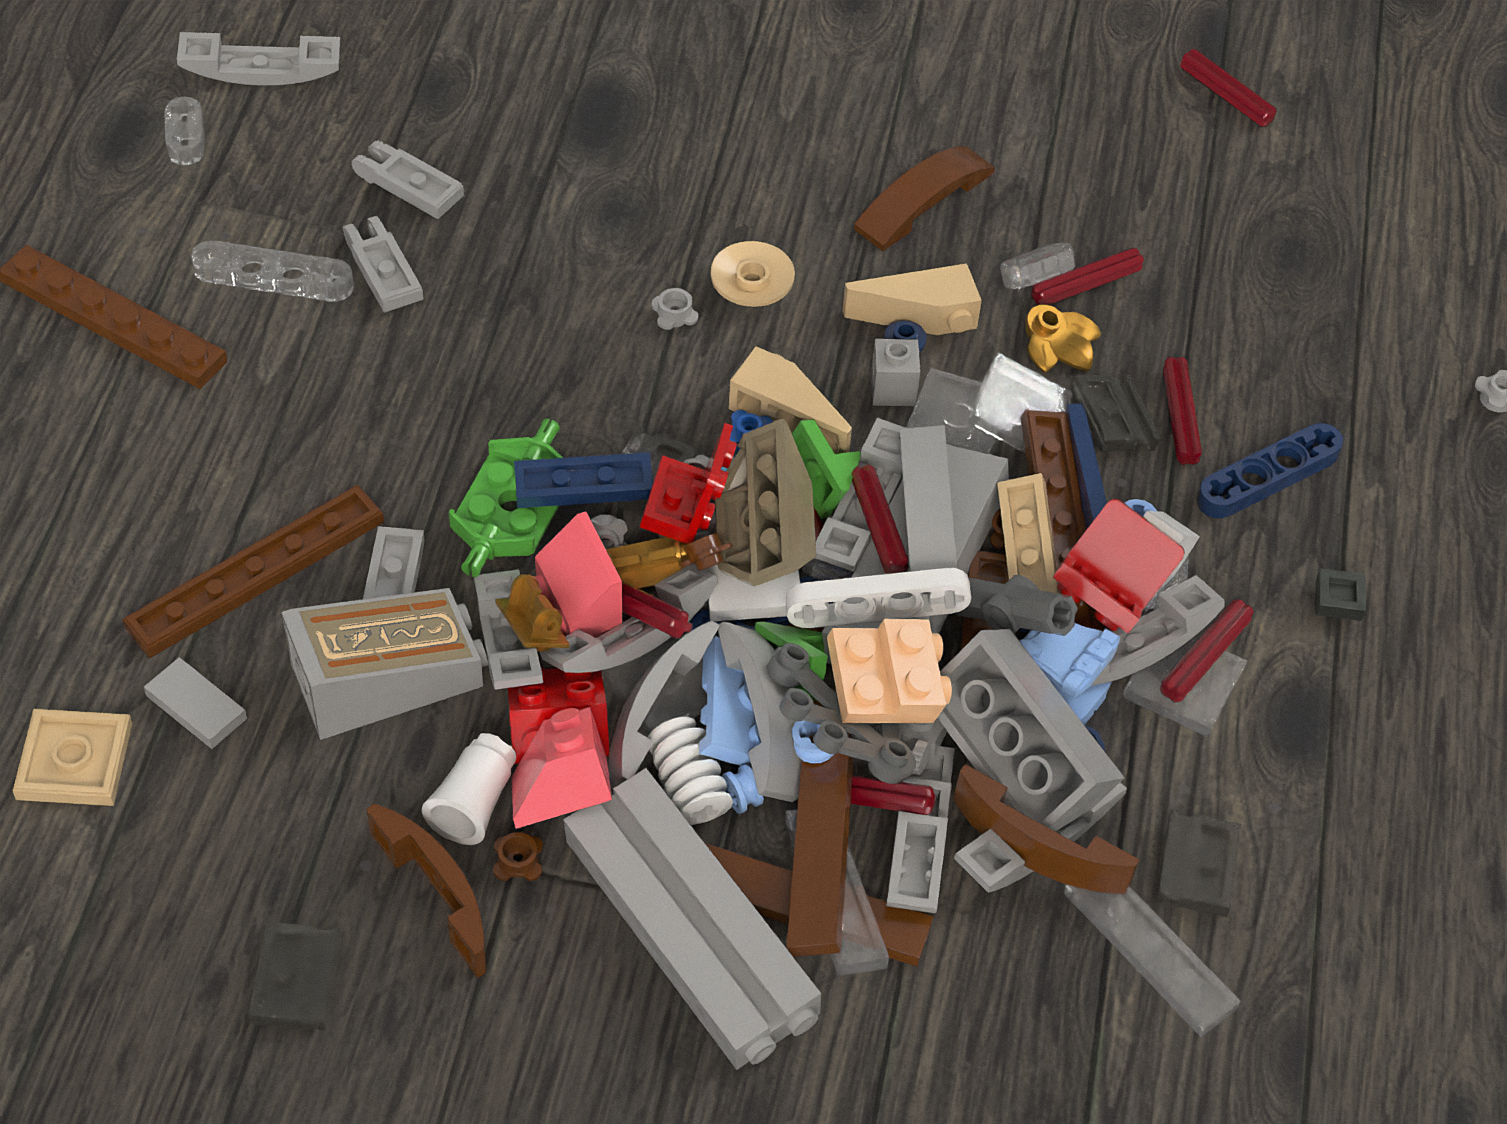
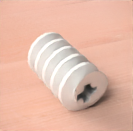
M684 716L671 719L656 727L648 736L653 741L649 750L653 755L654 765L659 771L658 776L664 786V792L688 823L695 825L708 822L725 814L732 807L733 800L731 795L725 792L727 784L725 779L719 776L721 772L719 763L713 760L714 758L699 754V743L706 736V730L695 728L696 722L694 719Z

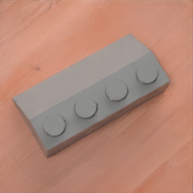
M1010 629L981 630L940 671V676L949 677L952 695L949 704L945 706L937 717L977 771L1008 787L1004 804L1056 832L1092 809L1124 779L1121 772Z

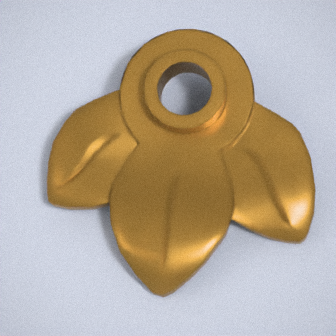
M1045 304L1033 307L1026 316L1025 325L1027 336L1030 338L1027 350L1034 364L1044 373L1053 368L1057 361L1088 372L1093 364V349L1090 342L1097 340L1101 336L1098 326L1092 320L1077 312L1061 313L1055 307Z

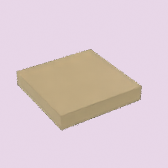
M33 709L13 788L15 799L114 806L132 728L130 715Z

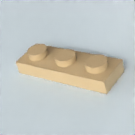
M1042 473L997 482L1009 580L1014 575H1022L1031 580L1039 590L1060 594L1056 587L1059 582L1052 578L1057 566L1046 483Z

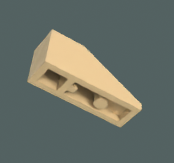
M966 263L845 283L842 312L845 318L886 326L896 321H912L920 325L928 334L941 335L977 329L982 300Z
M756 346L730 380L729 409L734 412L744 410L759 417L768 416L773 422L783 418L787 422L791 434L800 421L815 420L834 454L848 453L852 427L795 363Z

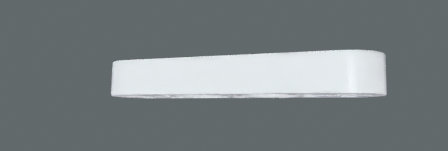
M941 568L797 584L786 593V611L789 622L794 626L815 628L883 621L884 619L952 614L965 609L970 604L972 597L969 578L965 572L956 568ZM900 592L913 594L905 599L891 598L893 594ZM852 597H862L866 599L865 601L857 604H847L843 602L844 600Z

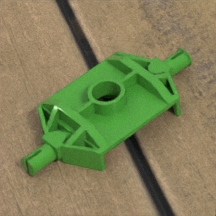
M544 419L535 437L532 438L524 437L489 441V455L457 512L455 513L453 509L449 511L450 527L471 547L469 555L461 566L465 574L470 575L472 571V577H478L487 558L493 560L494 557L529 556L535 552L559 506L518 508L514 511L504 510L501 506L508 501H517L514 461L563 458L550 446L560 430V426L554 420L550 423L549 419Z

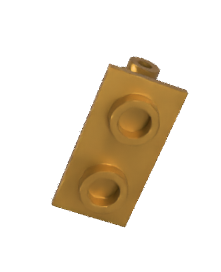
M669 537L606 549L620 579L638 589L654 586L681 570L680 564L688 560L683 549L688 544Z
M518 575L513 580L509 599L496 598L495 603L523 646L537 648V651L541 652L548 651L551 648H569V642L560 631L562 616L557 609L553 608L546 596L541 595L542 590L536 578L532 575Z

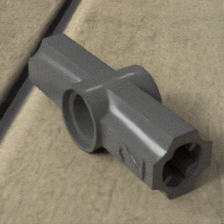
M1014 575L1005 584L969 578L971 602L965 609L955 613L958 616L984 620L993 630L1010 629L1014 634L1019 628L1065 636L1075 626L1074 619L1078 608L1072 596L1041 591L1028 578L1022 575Z

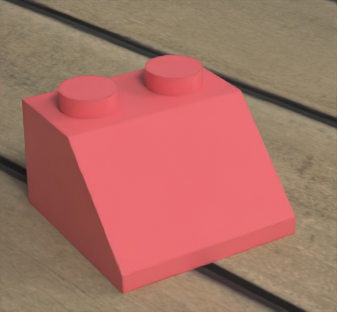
M587 512L579 513L535 556L536 576L533 577L539 583V587L542 590L541 595H545L553 608L557 609L561 614L562 624L560 631L565 637L579 629L597 638L622 624V580Z
M590 707L582 710L575 708L564 709L541 724L511 777L513 821L516 828L612 800L607 756Z

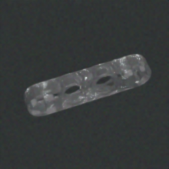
M204 241L196 245L191 251V261L195 276L209 283L324 301L344 300L351 295L354 288L350 265L338 259L221 241ZM249 263H258L263 266L260 270L253 273L241 270L243 266ZM291 269H298L304 272L302 276L295 279H287L282 276L284 272Z

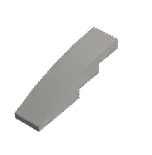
M945 425L899 429L910 572L941 568L957 569Z
M940 746L934 758L930 757L920 776L911 774L908 778L902 779V782L931 786L934 794H936V802L932 813L928 815L902 811L897 813L886 906L930 913L937 912L955 748Z

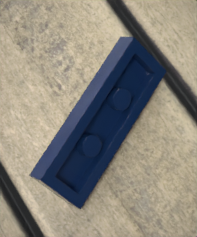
M650 452L514 461L517 508L648 500L653 484Z

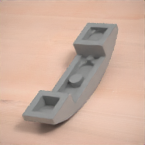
M180 32L177 65L193 73L230 83L245 85L301 83L327 76L339 70L340 37L300 36L299 48L221 45L220 33Z
M877 418L861 449L860 462L857 467L869 464L875 468L888 505H890L903 479L899 429L906 427ZM851 482L849 490L840 501L833 517L827 518L816 540L815 558L854 572L872 536L853 483Z
M693 564L679 570L654 586L659 599L689 614V622L710 597L718 584L716 574L707 570L698 572L696 565ZM631 617L597 638L578 629L565 637L570 644L569 648H551L548 651H540V654L544 661L564 672H594L632 661L655 649L672 636Z
M519 570L482 574L474 577L484 646L495 690L543 683L537 648L523 646L495 603L496 598L509 599L513 580L520 575Z
M1197 575L1160 593L1159 608L1140 617V620L1129 634L1121 628L1113 631V633L1120 636L1118 648L1112 660L1092 685L1121 679L1165 658L1208 625L1225 607L1224 599Z
M714 621L697 627L672 645L648 668L631 691L622 708L611 741L608 771L612 790L637 772L653 744V741L639 733L638 729L672 670L684 676L699 663L720 626Z
M722 622L719 624L718 633L726 665L728 668L744 672L761 740L759 745L748 751L758 794L793 802L799 798L802 760L794 750V741L792 739V728L797 721L785 717L779 708L787 690L793 687L783 686L769 676L767 665L775 650L761 634L752 629Z
M1120 782L1092 809L1056 832L1074 842L1124 796L1127 788ZM991 829L958 851L954 857L988 893L1006 887L1033 872V870L1024 866L1025 861Z

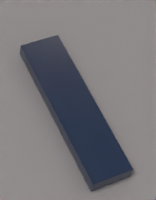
M1067 404L1065 413H1067L1087 530L1107 504L1085 407L1082 404Z

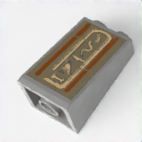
M450 588L302 607L281 612L291 666L320 740L483 687L482 667L488 666L486 652L480 639L472 640L469 634V630H472V624L468 610L464 603L456 604Z

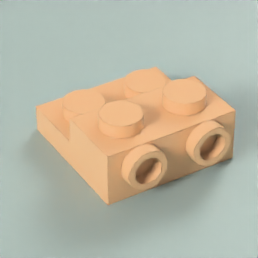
M884 619L878 628H832L828 634L827 642L842 723H934L945 706L949 704L952 695L951 681L948 676H940L938 666L943 653V642L940 634L931 632L929 620Z

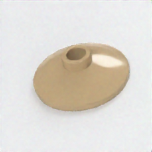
M745 241L732 244L717 254L711 266V280L717 292L727 300L743 306L756 307L775 303L787 295L794 283L795 271L790 258L779 248L764 242Z

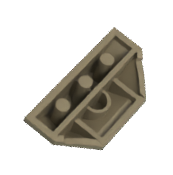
M783 418L743 434L738 444L740 450L726 470L729 474L720 499L716 498L715 500L716 533L722 545L730 542L733 545L732 548L721 553L724 561L718 564V569L722 573L754 587L793 573L816 557L812 481L789 426Z

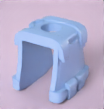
M1076 623L1073 629L1065 636L1030 630L1023 639L1019 640L1085 725L1094 714V710H1097L1105 700L1112 683L1111 681L1092 685L1112 660L1118 648L1120 636L1107 629L1102 632Z

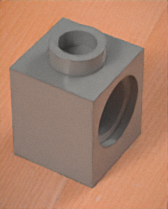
M875 339L871 368L873 406H916L920 379L918 340Z

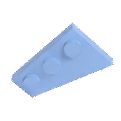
M715 636L703 654L702 687L707 693V705L701 709L700 722L706 725V736L700 740L699 754L739 766L746 764L752 769L748 751L759 745L761 740L744 672L727 667L720 638Z

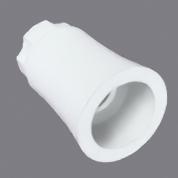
M481 733L478 739H474L470 746L463 750L455 766L442 784L422 806V815L435 832L446 839L464 845L478 844L484 839L491 814L504 786L511 776V768L516 761V753L512 746L504 743L498 736Z

